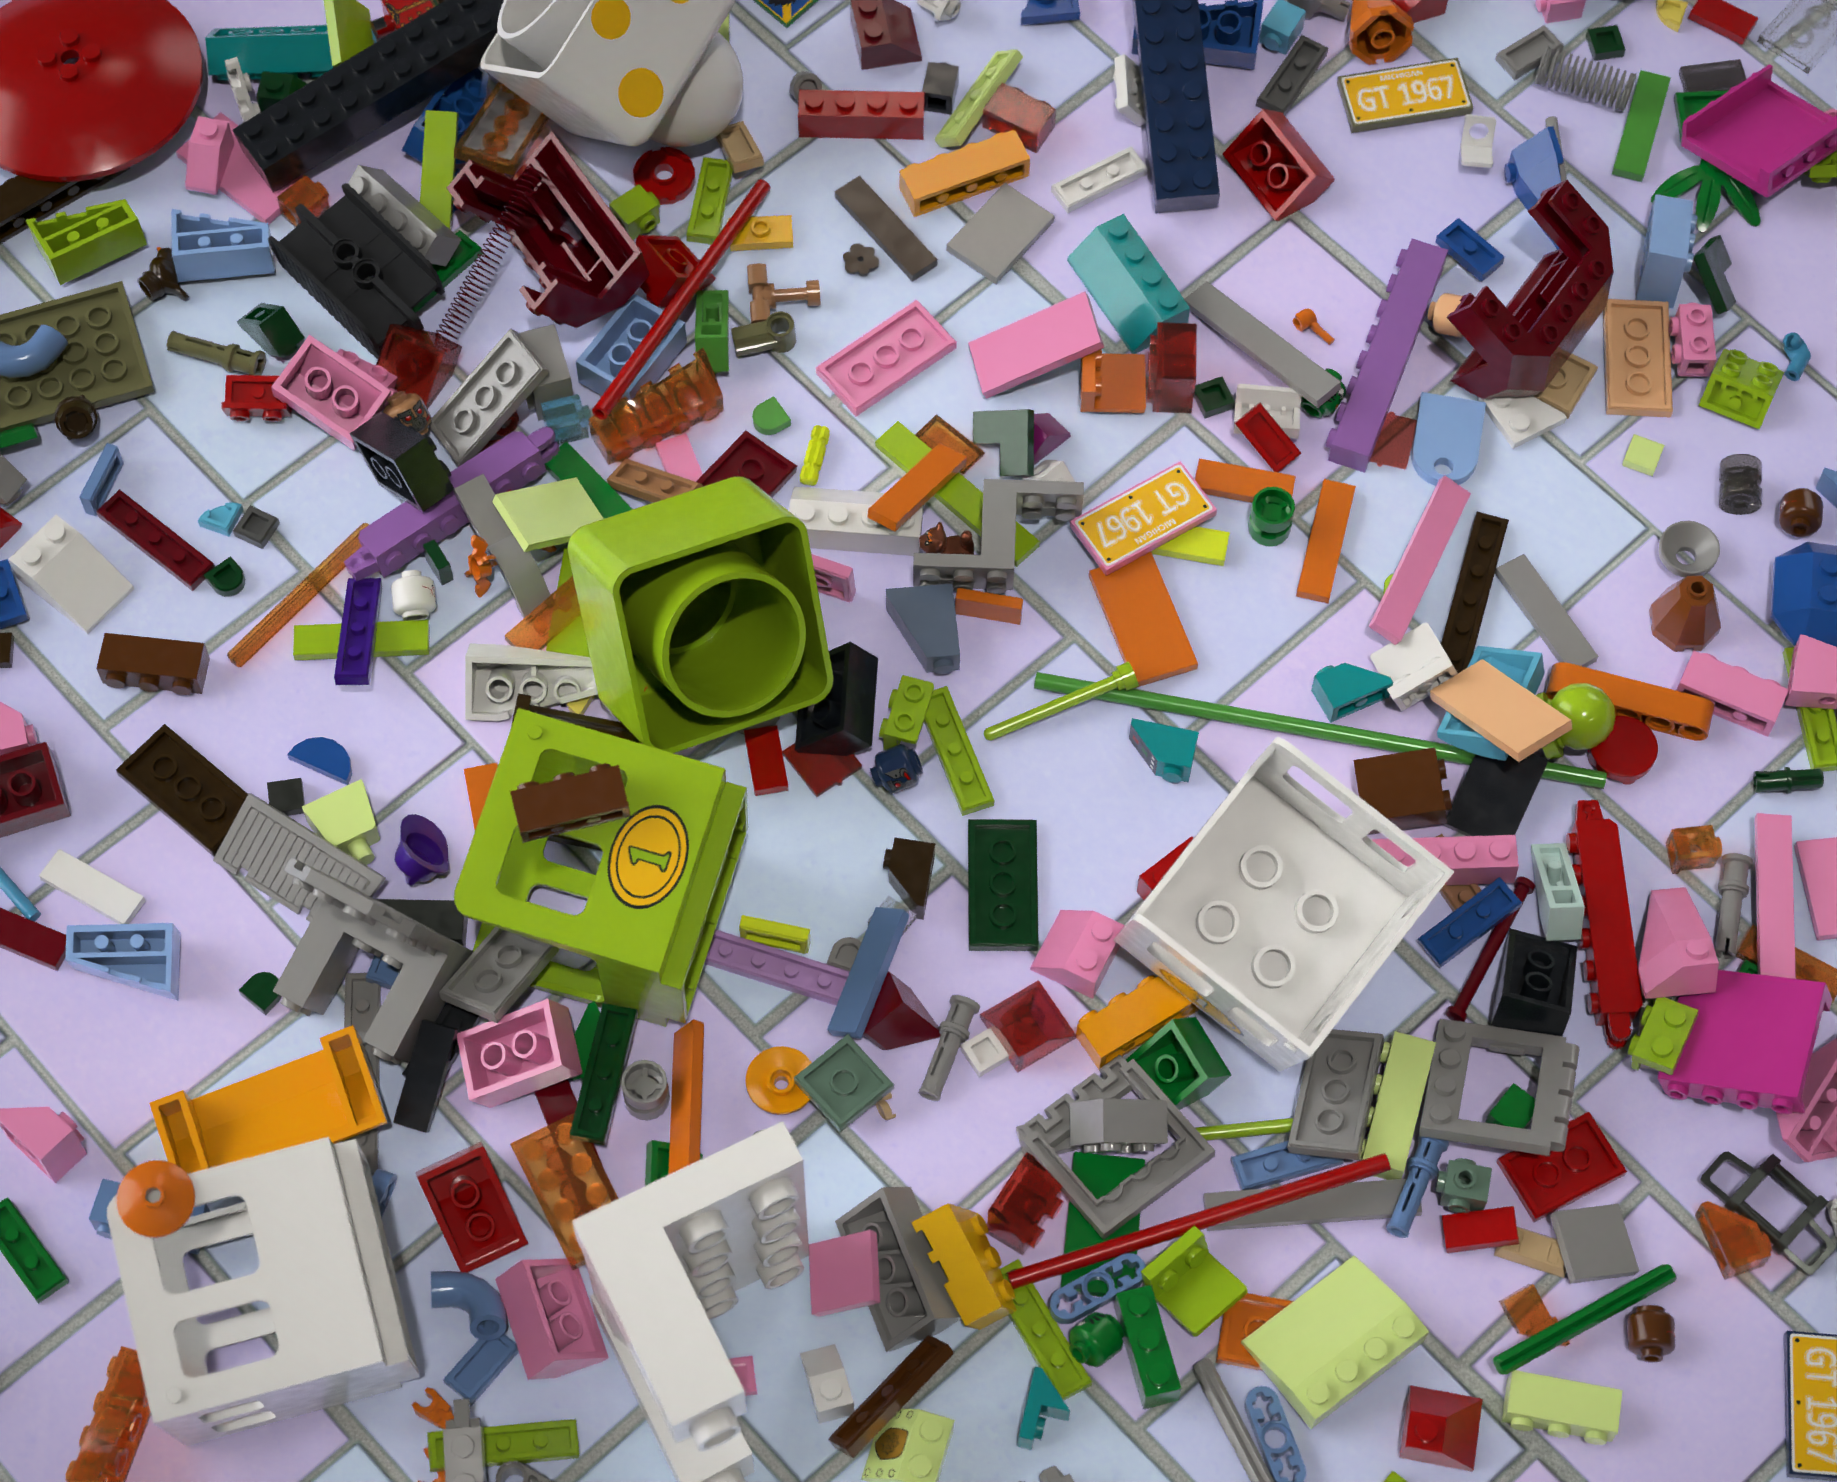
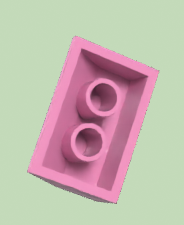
M311 335L307 337L271 387L274 397L283 403H287L290 408L353 451L356 450L357 446L350 433L378 414L391 394L389 388Z
M524 1259L495 1279L528 1380L557 1378L603 1362L609 1358L576 1259Z

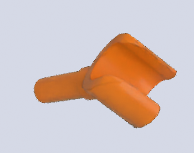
M1303 309L1295 314L1293 324L1297 330L1302 332L1310 327L1313 332L1318 334L1329 345L1334 342L1335 339L1317 323V317L1312 309Z

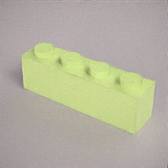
M1397 1031L1394 1032L1391 1043L1384 1041L1380 1062L1385 1063L1383 1075L1377 1074L1373 1094L1377 1095L1375 1107L1371 1106L1367 1122L1369 1130L1367 1138L1363 1141L1360 1160L1385 1153L1391 1170L1374 1175V1177L1385 1180L1402 1179L1436 1042Z

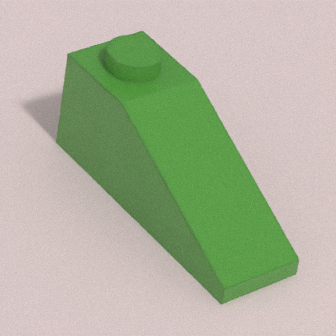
M729 290L697 291L695 321L697 372L718 374L729 371Z

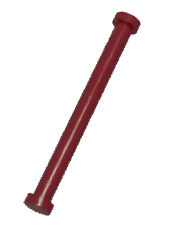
M1519 876L1514 882L1515 890L1513 893L1523 904L1527 895L1532 894L1536 886L1530 879ZM1520 908L1494 927L1454 1005L1449 1006L1445 1012V1015L1450 1020L1465 1022L1467 1018L1466 1011Z

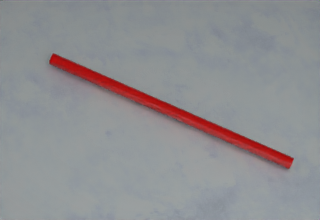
M757 180L592 409L595 417L605 420L768 194L771 187L767 181Z
M1385 1153L1009 1271L1007 1272L1008 1280L1012 1288L1017 1289L1115 1258L1125 1253L1134 1252L1181 1237L1193 1226L1203 1230L1390 1171V1163Z

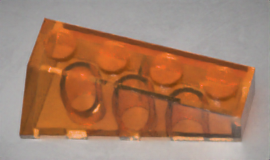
M703 348L693 354L696 359L682 367L678 363L668 369L670 375L655 384L650 380L642 385L641 389L637 391L635 397L631 400L627 397L621 398L605 420L598 419L595 416L588 419L590 435L608 465L617 461L622 462L626 458L629 459L634 453L644 448L655 447V443L674 434L685 433L691 426L704 420L710 421L724 411L723 394Z
M121 1346L118 1355L111 1358L106 1373L107 1377H109L104 1391L100 1390L95 1397L93 1403V1412L95 1414L90 1426L86 1425L82 1430L79 1439L81 1449L76 1461L72 1460L67 1468L66 1482L126 1481L151 1417L137 1350Z

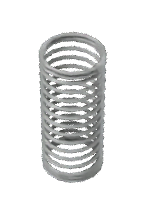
M1548 46L1546 48L1537 72L1535 84L1543 87L1548 81V88L1550 89L1555 82L1554 89L1556 91L1562 83V93L1568 87V95H1570L1575 88V97L1579 96L1582 90L1581 98L1584 99L1589 91L1588 101H1591L1595 95V103H1598L1602 96L1601 104L1603 106L1609 98L1608 107L1610 108L1616 99L1615 109L1622 112L1625 110L1637 76L1636 73H1630L1621 95L1627 71L1623 72L1615 91L1620 73V68H1618L1607 92L1613 72V66H1611L1600 91L1607 67L1606 64L1603 65L1594 87L1600 62H1597L1587 86L1593 60H1590L1580 84L1587 60L1586 57L1583 58L1573 83L1580 56L1576 57L1567 79L1573 54H1570L1560 78L1566 56V51H1564L1553 77L1560 52L1557 49L1546 76L1553 52L1552 47Z

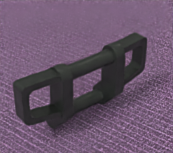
M1723 1152L1701 1176V1184L1725 1204L1724 1207L1732 1214L1734 1212L1739 1214L1773 1244L1771 1248L1779 1255L1783 1254L1806 1276H1812L1835 1250L1834 1242L1814 1221V1218L1825 1208L1829 1201L1822 1195L1817 1197L1780 1165L1781 1160L1774 1154L1755 1169L1732 1153ZM1724 1162H1730L1750 1175L1731 1198L1710 1180V1177ZM1769 1175H1772L1807 1206L1804 1212L1783 1234L1745 1202L1750 1194ZM1807 1225L1826 1247L1824 1253L1812 1265L1805 1264L1787 1248Z

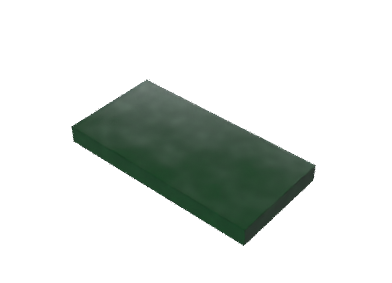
M968 819L969 951H1038L1037 820Z

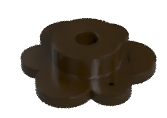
M856 243L850 247V252L843 254V260L846 262L845 270L849 274L859 273L862 276H866L870 270H874L879 266V259L875 256V250L872 247L865 248L862 244Z

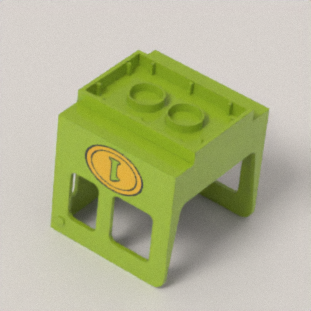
M518 708L454 891V902L458 911L467 918L482 922L473 952L495 927L591 958L596 961V966L590 971H583L550 961L529 987L586 1004L595 1001L599 1008H602V1004L606 1003L637 1009V1019L667 1027L669 1019L686 1023L748 831L747 787L727 782L725 768ZM599 764H610L611 767L619 765L631 816L560 834L597 845L601 848L603 855L597 873L594 875L548 861L544 857V850L549 837L523 843L510 791L517 790V786L525 782L537 781L539 784L553 781L555 776L562 773L572 772L575 775L587 773L591 767ZM539 885L588 899L585 909L577 915L527 902L532 888Z

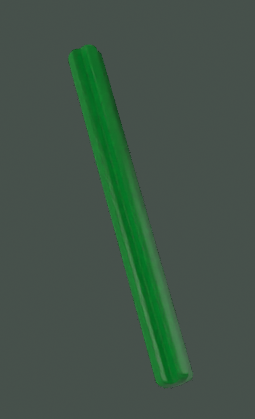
M1669 1264L1658 1266L1493 1358V1364L1500 1375H1507L1674 1283L1677 1277L1672 1266Z

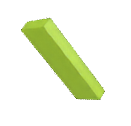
M703 157L686 239L689 242L712 244L721 232L733 177V170L727 160Z

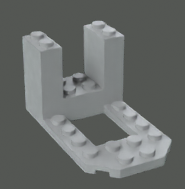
M291 857L284 870L295 876L292 883L311 892L312 895L322 899V902L273 992L283 997L280 1002L282 1005L298 1013L301 1012L310 1016L313 1011L324 1015L359 949L379 958L384 953L381 960L399 970L401 969L363 1041L372 1045L373 1047L370 1052L383 1060L391 1061L397 1065L400 1064L401 1060L410 1062L422 1020L436 1021L446 1003L441 1000L439 991L473 951L362 891Z

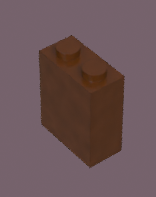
M1435 747L1353 760L1359 797L1398 828L1405 830L1447 823L1446 811L1452 810L1450 791L1442 790L1441 780L1447 779L1444 759L1437 760ZM1372 830L1367 835L1379 834L1380 832L1377 830Z

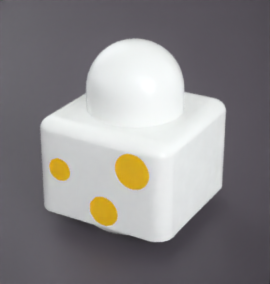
M504 0L498 17V32L486 49L480 63V67L569 133L631 147L642 145L649 138L660 144L673 147H690L709 141L720 134L734 119L742 101L744 89L743 72L738 56L727 39L718 32L731 11L735 0Z

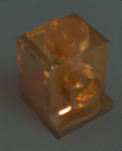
M1713 825L1672 829L1665 842L1672 874H1678L1682 870L1712 868L1715 866L1718 858L1722 856V843L1719 837H1715Z

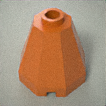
M1392 0L1352 1L1349 47L1352 54L1368 65L1377 64L1376 60L1384 59L1385 63L1393 62L1412 45L1413 37L1411 31H1414L1412 18Z

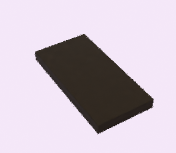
M166 724L161 726L116 769L119 777L213 857L216 855L248 795L247 792Z

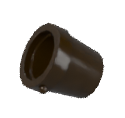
M83 394L63 399L55 409L54 416L57 429L67 436L68 440L87 437L94 431L98 418L95 406Z

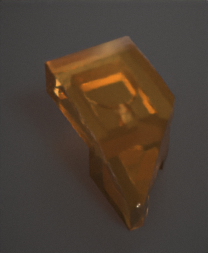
M1527 1284L1499 1301L1517 1334L1531 1337L1558 1322L1556 1316H1550L1534 1284ZM1567 1341L1561 1344L1560 1346L1566 1347L1570 1344V1342Z

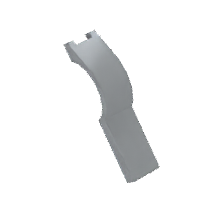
M484 474L454 488L453 492L476 534L488 543L486 551L497 558L495 561L512 590L517 608L525 622L532 619L530 613L544 605L548 609L553 608L554 601L538 565L530 551H523L492 501L495 494Z

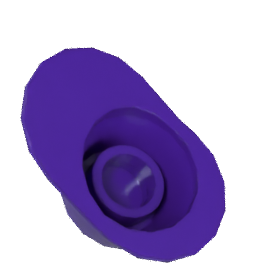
M417 814L407 815L402 819L400 843L394 858L398 868L405 874L406 884L412 886L417 881L427 882L437 874H444L449 870L448 845L444 834L432 821Z

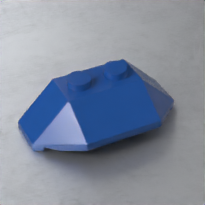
M1805 542L1777 556L1774 560L1771 618L1794 646L1801 634L1837 647V546Z

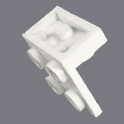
M1427 622L1404 634L1398 644L1389 643L1370 655L1379 674L1391 677L1393 686L1387 690L1401 711L1428 697L1430 690L1458 674Z

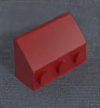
M1262 109L1222 153L1275 221H1280L1314 203L1336 180L1282 112Z

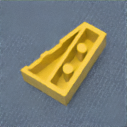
M947 1203L911 1222L916 1233L921 1230L925 1233L933 1251L927 1254L932 1264L937 1261L940 1262L948 1280L944 1286L965 1326L981 1330L1017 1311L1013 1299H1015L1014 1290L1011 1284L1003 1278L999 1268L1002 1265L1001 1258L996 1249L990 1246L986 1236L988 1226L979 1213L977 1214V1212Z

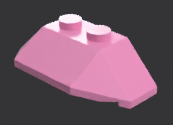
M1837 1038L1812 1054L1801 1098L1806 1108L1805 1113L1792 1112L1791 1114H1780L1776 1112L1782 1139L1804 1162L1837 1157Z

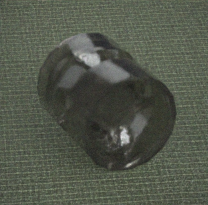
M1733 454L1720 461L1718 505L1721 510L1730 514L1746 515L1754 513L1761 508L1762 488L1759 485L1763 480V464L1759 458L1750 454Z

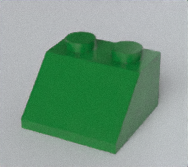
M1196 1017L1172 1019L1126 1059L1127 1062L1134 1059L1179 1110L1208 1096L1232 1076Z

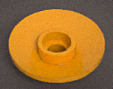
M778 1046L762 1051L752 1060L746 1072V1089L749 1097L756 1106L768 1113L783 1115L800 1110L810 1099L795 1084L794 1077L812 1062L805 1054L791 1047ZM783 1080L788 1083V1086L780 1090L775 1087L776 1082Z

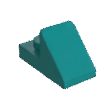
M1036 1366L1017 1447L1032 1450L1034 1439L1042 1440L1046 1418L1040 1417V1415L1069 1421L1070 1417L1068 1406L1044 1370Z

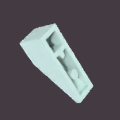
M1531 844L1539 915L1546 941L1581 940L1585 906L1566 844Z

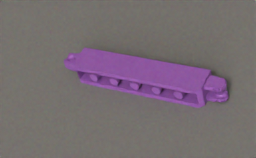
M547 426L539 428L538 431L536 430L528 436H525L523 432L513 431L451 471L452 476L449 477V480L453 487L456 488L484 474L495 495L507 492L508 490H518L546 472L544 464L553 459V456L556 457V454L560 451L559 444L554 440L556 439L553 428L551 429ZM453 491L424 512L405 501L360 531L358 539L362 547L344 561L345 567L356 581L377 571L384 578L423 553V544L433 539L438 543L470 521Z

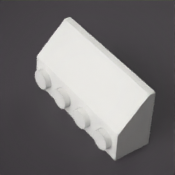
M794 486L790 498L789 511L806 526L811 549L914 556V553H920L919 537L922 535L924 505L894 532L867 517L868 509L885 493Z

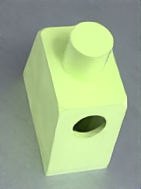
M362 779L302 806L306 821L314 833L365 865L374 860L375 856L370 846L380 840V836Z

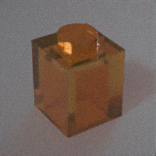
M306 175L277 196L281 215L294 227L301 223L294 209L300 203L317 218L330 208L328 202L329 193L320 182L314 183Z

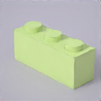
M1514 1370L1510 1373L1506 1382L1502 1422L1510 1423L1513 1429L1520 1431H1532L1533 1428L1547 1430L1548 1434L1553 1437L1568 1438L1570 1435L1585 1437L1584 1440L1590 1444L1604 1445L1607 1442H1612L1618 1434L1623 1390Z

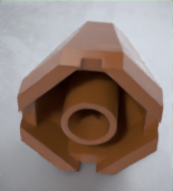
M1687 576L1672 584L1651 604L1649 609L1650 618L1652 617V635L1673 652H1683L1684 649L1693 648L1694 651H1702L1721 629L1718 602L1713 584L1703 576Z

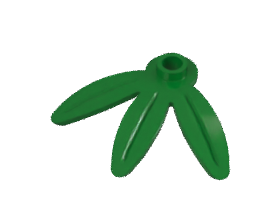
M1702 158L1700 165L1681 170L1665 180L1651 197L1652 203L1654 202L1655 194L1676 198L1702 182L1696 204V225L1700 232H1704L1708 229L1716 215L1722 186L1732 204L1751 226L1756 227L1761 223L1758 206L1748 187Z

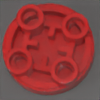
M1616 716L1613 730L1607 739L1599 745L1588 749V761L1598 771L1607 773L1608 778L1620 781L1625 785H1630L1651 770L1657 758L1658 743L1652 730L1642 721L1629 716Z

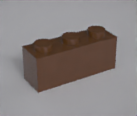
M104 633L96 669L102 683L112 688L120 689L129 686L139 687L147 692L168 690L179 695L202 694L210 657L205 643Z
M599 764L591 767L587 773L575 775L572 772L562 773L555 776L553 781L539 784L537 781L525 782L517 786V790L510 791L523 843L631 816L619 765L611 767L610 764Z

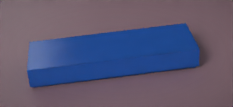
M1499 877L1419 937L1418 943L1437 966L1441 968L1522 907V902Z

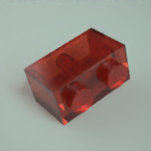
M1001 83L983 108L982 127L995 134L1006 133L1015 129L1024 147L1037 154L1055 128L1056 108L1046 101L1037 100L1025 94L1017 87Z

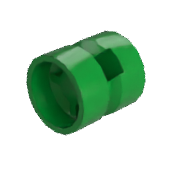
M1267 487L1260 490L1254 496L1248 530L1252 539L1258 544L1277 546L1288 538L1295 512V502L1291 494L1278 487Z

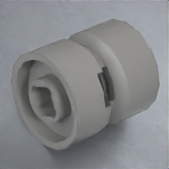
M640 1060L635 1061L625 1069L622 1074L621 1086L625 1107L628 1112L635 1118L646 1121L661 1116L668 1108L670 1101L666 1072L654 1061Z

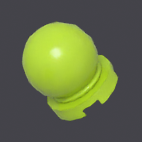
M1574 683L1560 689L1553 699H1548L1545 692L1536 695L1572 721V730L1542 748L1547 759L1563 757L1565 746L1575 750L1591 749L1604 742L1613 730L1616 718L1615 707L1602 688L1588 683Z

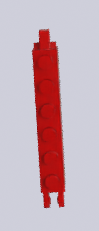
M1598 800L1577 801L1575 806V823L1571 833L1566 835V847L1568 853L1573 854L1574 864H1572L1585 906L1579 945L1581 949L1586 950L1587 960L1583 962V976L1585 981H1590L1591 993H1588L1587 1006L1589 1014H1594L1595 1025L1603 1026L1606 1045H1609V1048L1611 1047L1613 1050L1622 1049L1627 1043V1039L1631 1035V1023L1637 1018L1638 1012L1643 1006L1618 825L1611 819L1603 818Z

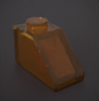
M1710 1201L1701 1203L1695 1213V1217L1724 1280L1764 1267L1771 1257L1772 1247L1767 1234L1760 1231L1757 1223Z

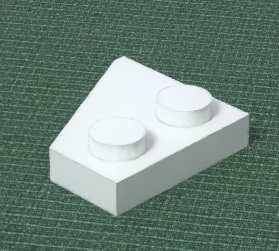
M235 57L225 60L227 76L244 123L261 112L258 103L251 102L248 92L253 91L249 76L247 73L242 74L238 58Z
M1534 396L1481 399L1478 397L1477 400L1486 402L1485 412L1512 449L1564 424L1567 419L1564 413Z

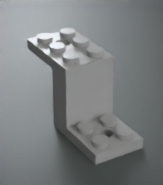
M984 479L981 555L914 553L913 587L952 584L953 590L956 592L957 588L970 590L986 589L987 592L994 594L1013 590L1016 515H1022L1023 518L1030 520L1040 519L1042 516H1055L1056 519L1062 521L1073 520L1082 514L1084 482Z

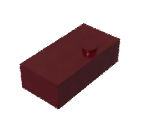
M47 742L0 755V838L71 816L54 755Z

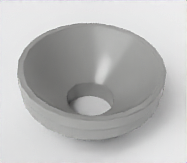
M1689 520L1679 521L1667 527L1659 541L1658 552L1663 565L1673 574L1684 578L1687 576H1703L1710 572L1716 564L1720 555V544L1713 531L1704 524ZM1680 551H1688L1694 556L1695 562L1690 565L1682 564L1676 558V554Z

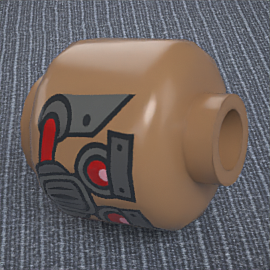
M400 391L387 399L389 404L384 408L383 413L392 418L396 416L404 425L413 426L421 435L429 431L428 425L431 422V415L418 394H406L405 391Z

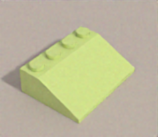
M1354 1255L1241 1341V1344L1256 1360L1261 1369L1311 1430L1421 1345L1426 1339L1429 1330L1410 1307Z

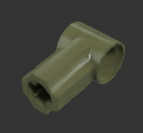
M783 311L772 313L766 321L731 328L737 357L771 349L779 353H785L792 350L797 342L794 320L790 314ZM783 330L786 331V332L783 333V334H777V333H776V332H778V331H783Z

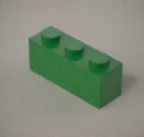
M1152 1285L1116 1293L1114 1309L1117 1320L1124 1331L1123 1341L1143 1410L1179 1401L1182 1388Z

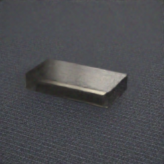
M1741 59L1680 66L1678 72L1684 92L1727 91L1746 80Z

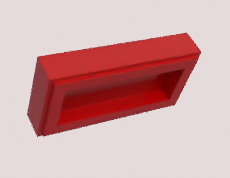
M1697 0L1688 16V19L1741 45L1745 43L1758 21V17L1723 0Z
M1260 402L1234 422L1274 472L1278 473L1301 454L1300 450Z
M778 726L744 730L755 796L789 791Z
M1514 1206L1442 1215L1447 1253L1519 1244Z

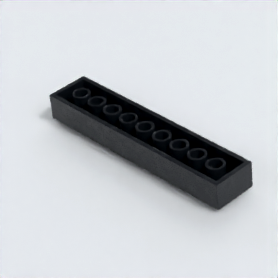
M504 0L443 1L234 128L233 132L243 153L272 192L277 191L479 67L486 49L498 32V17Z

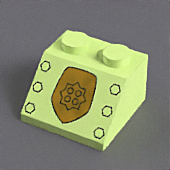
M901 1409L874 1437L861 1480L867 1482H938L954 1432V1420L920 1409Z

